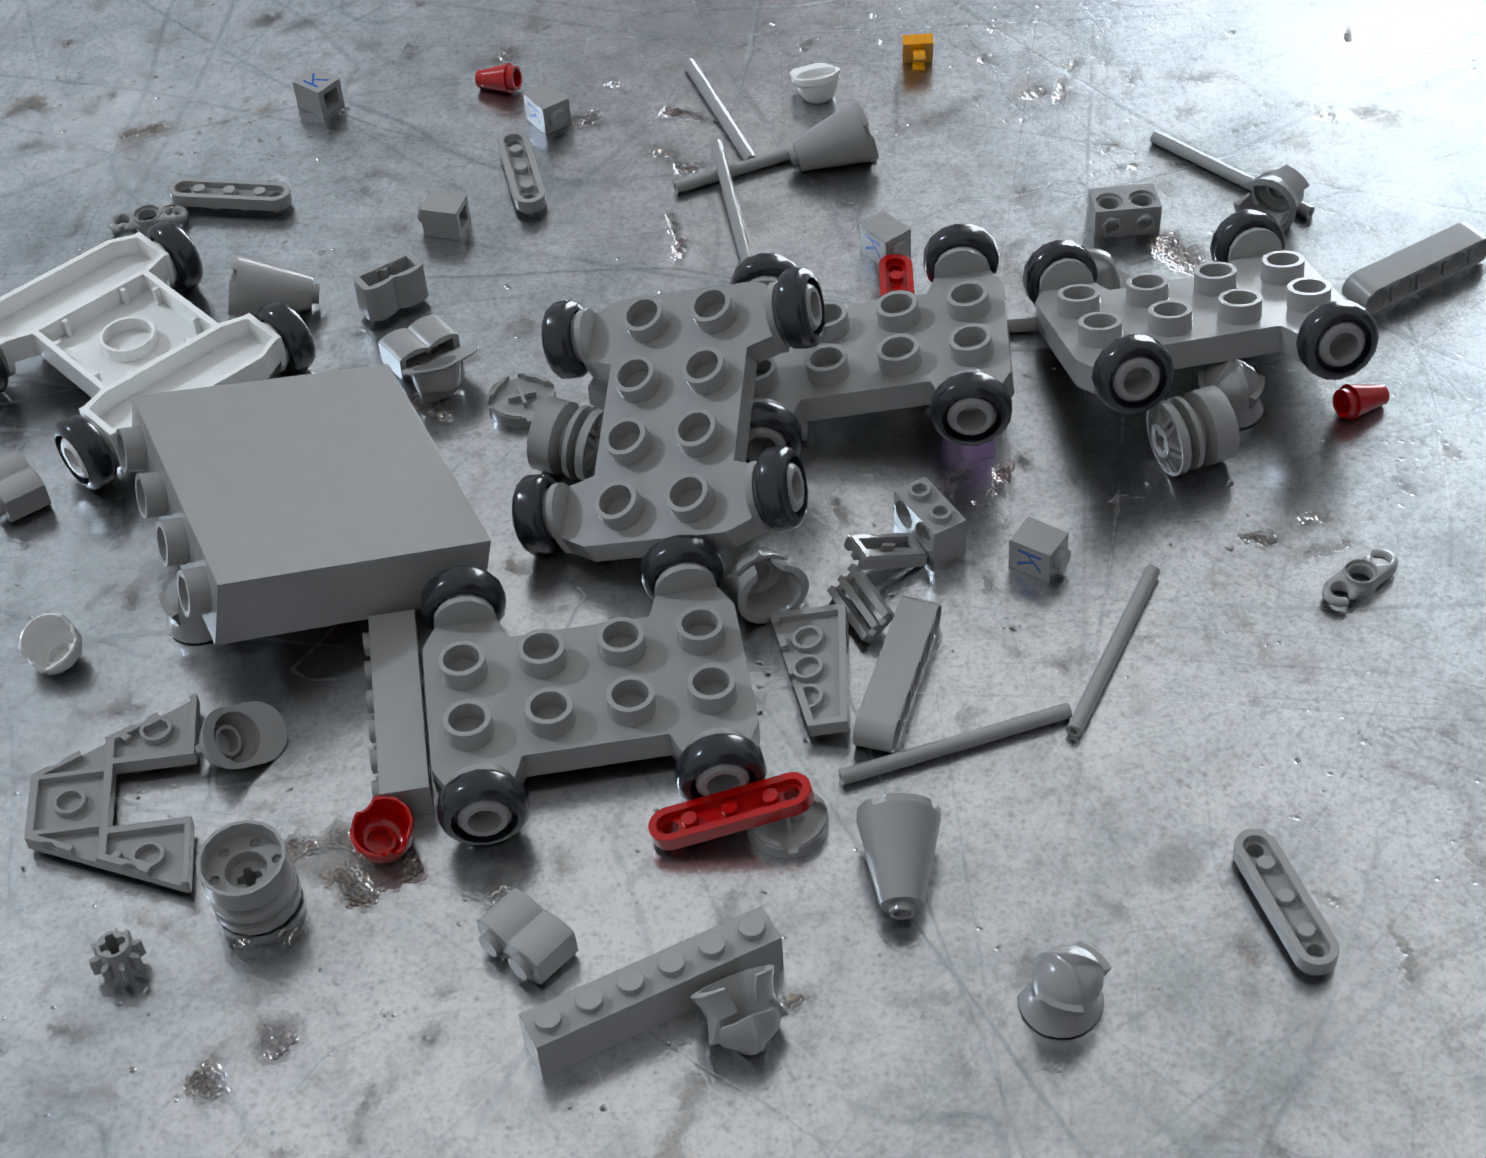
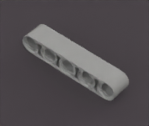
M1459 222L1355 271L1344 282L1342 294L1350 301L1363 306L1370 314L1377 313L1482 262L1486 258V236L1467 222Z
M906 596L900 598L855 720L853 745L889 753L896 751L939 628L942 610L941 603Z

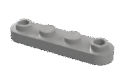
M507 131L498 137V148L515 207L526 214H535L546 206L547 201L545 188L529 137L523 131Z
M185 177L173 181L168 186L171 202L176 206L180 205L185 208L202 207L281 212L293 201L290 186L284 182Z
M1261 829L1242 831L1235 839L1233 859L1293 962L1300 970L1311 975H1324L1331 972L1337 964L1340 950L1339 943L1277 840L1269 832ZM1250 855H1257L1259 858H1254Z

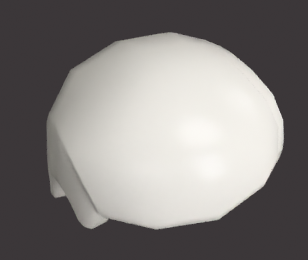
M43 613L30 620L21 631L18 649L20 654L37 672L44 675L61 674L73 667L82 654V636L75 625L64 615L59 613Z

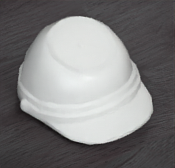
M814 63L791 70V82L806 102L823 104L834 96L838 87L841 70L827 63Z

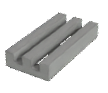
M911 533L848 535L844 544L847 551H852L851 557L853 560H859L858 567L861 570L924 567L928 558L926 552Z
M852 563L847 568L850 573L847 576L842 574L837 579L840 584L837 587L831 585L827 591L836 604H846L849 623L861 640L871 644L893 620L894 613L863 570ZM856 582L882 616L879 621L853 586ZM846 593L848 594V596L850 597V599L853 601V603L855 604V606L858 608V610L860 611V613L863 615V617L865 618V620L868 622V624L870 625L871 629L868 628V626L865 624V622H864L863 619L860 617V615L858 614V612L855 610V608L853 607V605L850 603V601L848 600V598L845 596Z

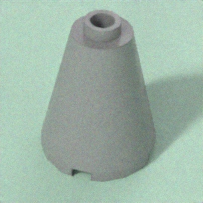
M856 100L846 104L792 140L793 148L787 149L793 167L799 166L801 171L873 162L879 159L873 135L871 136L869 123L860 102Z
M233 253L230 268L233 269V274H231V280H229V320L244 316L247 313L255 317L260 307L274 301H281L289 305L296 312L312 310V303L319 304L320 284L313 283V276L242 254Z
M912 793L884 794L885 802L872 805V798H870L857 808L856 824L881 910L888 913L894 919H910L924 907L941 824V808L939 805L936 809L933 808L932 799Z

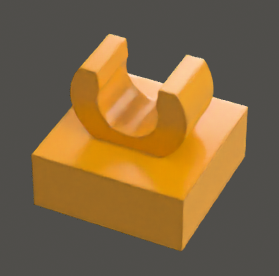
M933 33L902 35V62L912 63L913 72L925 71V62L933 61Z

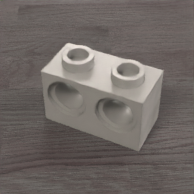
M1154 183L1089 189L1087 217L1094 239L1160 233L1162 205Z
M926 476L894 490V523L903 533H911L928 555L927 560L934 567L966 553L967 520Z

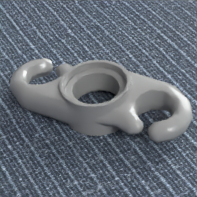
M146 204L136 209L117 213L110 218L108 228L114 233H120L122 228L118 224L127 223L124 226L125 231L130 232L136 229L138 232L146 234L151 226L162 221H171L179 226L187 220L188 210L184 206L177 205L175 211L179 214L170 216L173 212L172 208L160 209L157 205Z
M1381 548L1373 549L1371 556L1366 555L1363 558L1348 561L1343 569L1324 583L1322 597L1330 605L1347 607L1349 599L1355 600L1357 597L1371 595L1381 583L1396 572L1398 558L1389 550ZM1372 557L1385 559L1388 563H1374L1372 562ZM1360 573L1368 576L1370 580L1360 582L1351 578L1350 575ZM1332 592H1347L1348 598L1335 596Z

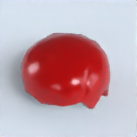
M377 796L372 798L371 803L364 810L355 813L351 823L349 838L355 853L372 864L396 861L411 847L414 834V818L408 805L396 797Z

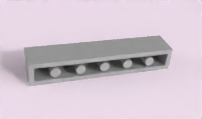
M415 609L368 616L369 632L362 633L365 655L371 656V660L364 661L367 684H372L373 688L366 690L369 714L374 713V719L368 720V732L370 742L376 743V749L369 750L372 773H378V780L371 781L373 798L377 796L396 797L408 805L412 816L435 813L421 638Z
M762 906L757 907L518 1014L524 1044L542 1079L699 1008L690 996L713 982L735 973L764 965L773 964L774 973L784 969L782 937Z

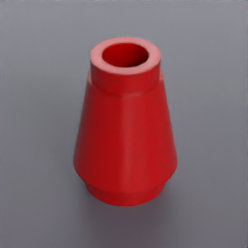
M506 63L477 70L475 82L478 88L513 93L521 88L522 73L519 66Z
M1344 384L1333 395V407L1337 415L1350 420L1356 419L1382 405H1386L1389 401V391L1384 384Z

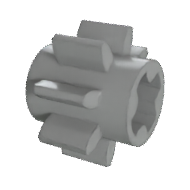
M128 929L124 932L107 931L98 939L97 943L90 946L95 956L89 960L94 975L102 974L107 985L111 982L128 983L137 974L138 970H144L145 968L141 960V956L146 954L141 939L133 940Z

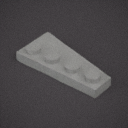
M840 603L769 613L810 736L850 732L849 635L846 604Z

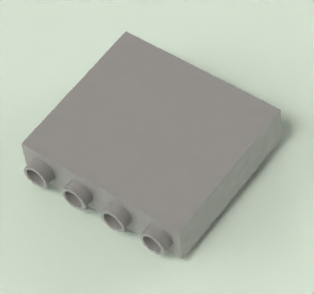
M389 364L132 396V427L118 428L116 430V451L123 473L139 471V474H136L135 491L140 514L143 519L157 517L160 519V521L156 522L155 529L160 560L164 567L180 565L182 569L177 573V590L182 611L186 617L202 615L215 646L368 619V616L414 609L415 611L421 610L422 590L428 581L441 571L457 566H473L487 571L491 539Z

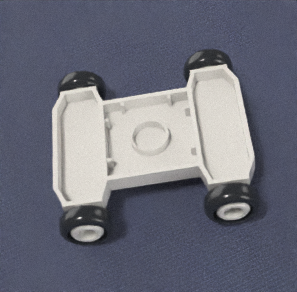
M162 221L151 226L147 230L146 236L137 232L134 235L107 240L0 297V394L7 389L9 377L15 374L14 362L40 355L92 398L86 405L79 408L80 415L65 417L56 423L53 431L55 446L64 464L80 484L90 490L103 489L113 483L116 478L117 468L120 464L116 451L115 435L118 428L132 427V396L266 380L273 372L276 374L285 371L289 374H296L312 366L316 357L315 344L305 322L294 309L281 301L270 302L260 307L255 317L247 313L244 316L217 323L172 288L178 291H186L200 284L203 277V264L193 241L181 227L171 221Z

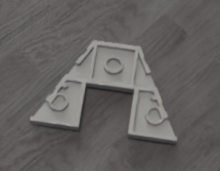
M190 695V702L162 716L156 712L148 716L144 722L130 725L106 737V744L84 755H81L79 750L65 757L59 764L47 766L31 774L24 835L28 848L179 891L192 892L195 826L191 816L113 826L117 774L198 764V753L195 751V747L199 744L200 701L198 695Z

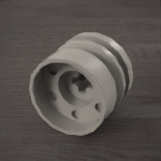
M1214 385L1187 392L1183 398L1175 396L1162 400L1155 407L1147 411L1146 426L1152 451L1163 470L1172 477L1200 469L1202 464L1208 466L1235 458L1239 451L1240 434L1235 412L1226 395Z
M552 396L543 400L535 412L527 437V458L532 469L555 475L564 473L566 478L579 479V481L594 476L604 409H595V407L588 405L579 407L576 402Z
M237 821L214 831L202 844L196 857V873L221 925L238 934L250 936L262 934L284 924L296 911L301 899V882L291 862L286 844L278 830L261 821Z

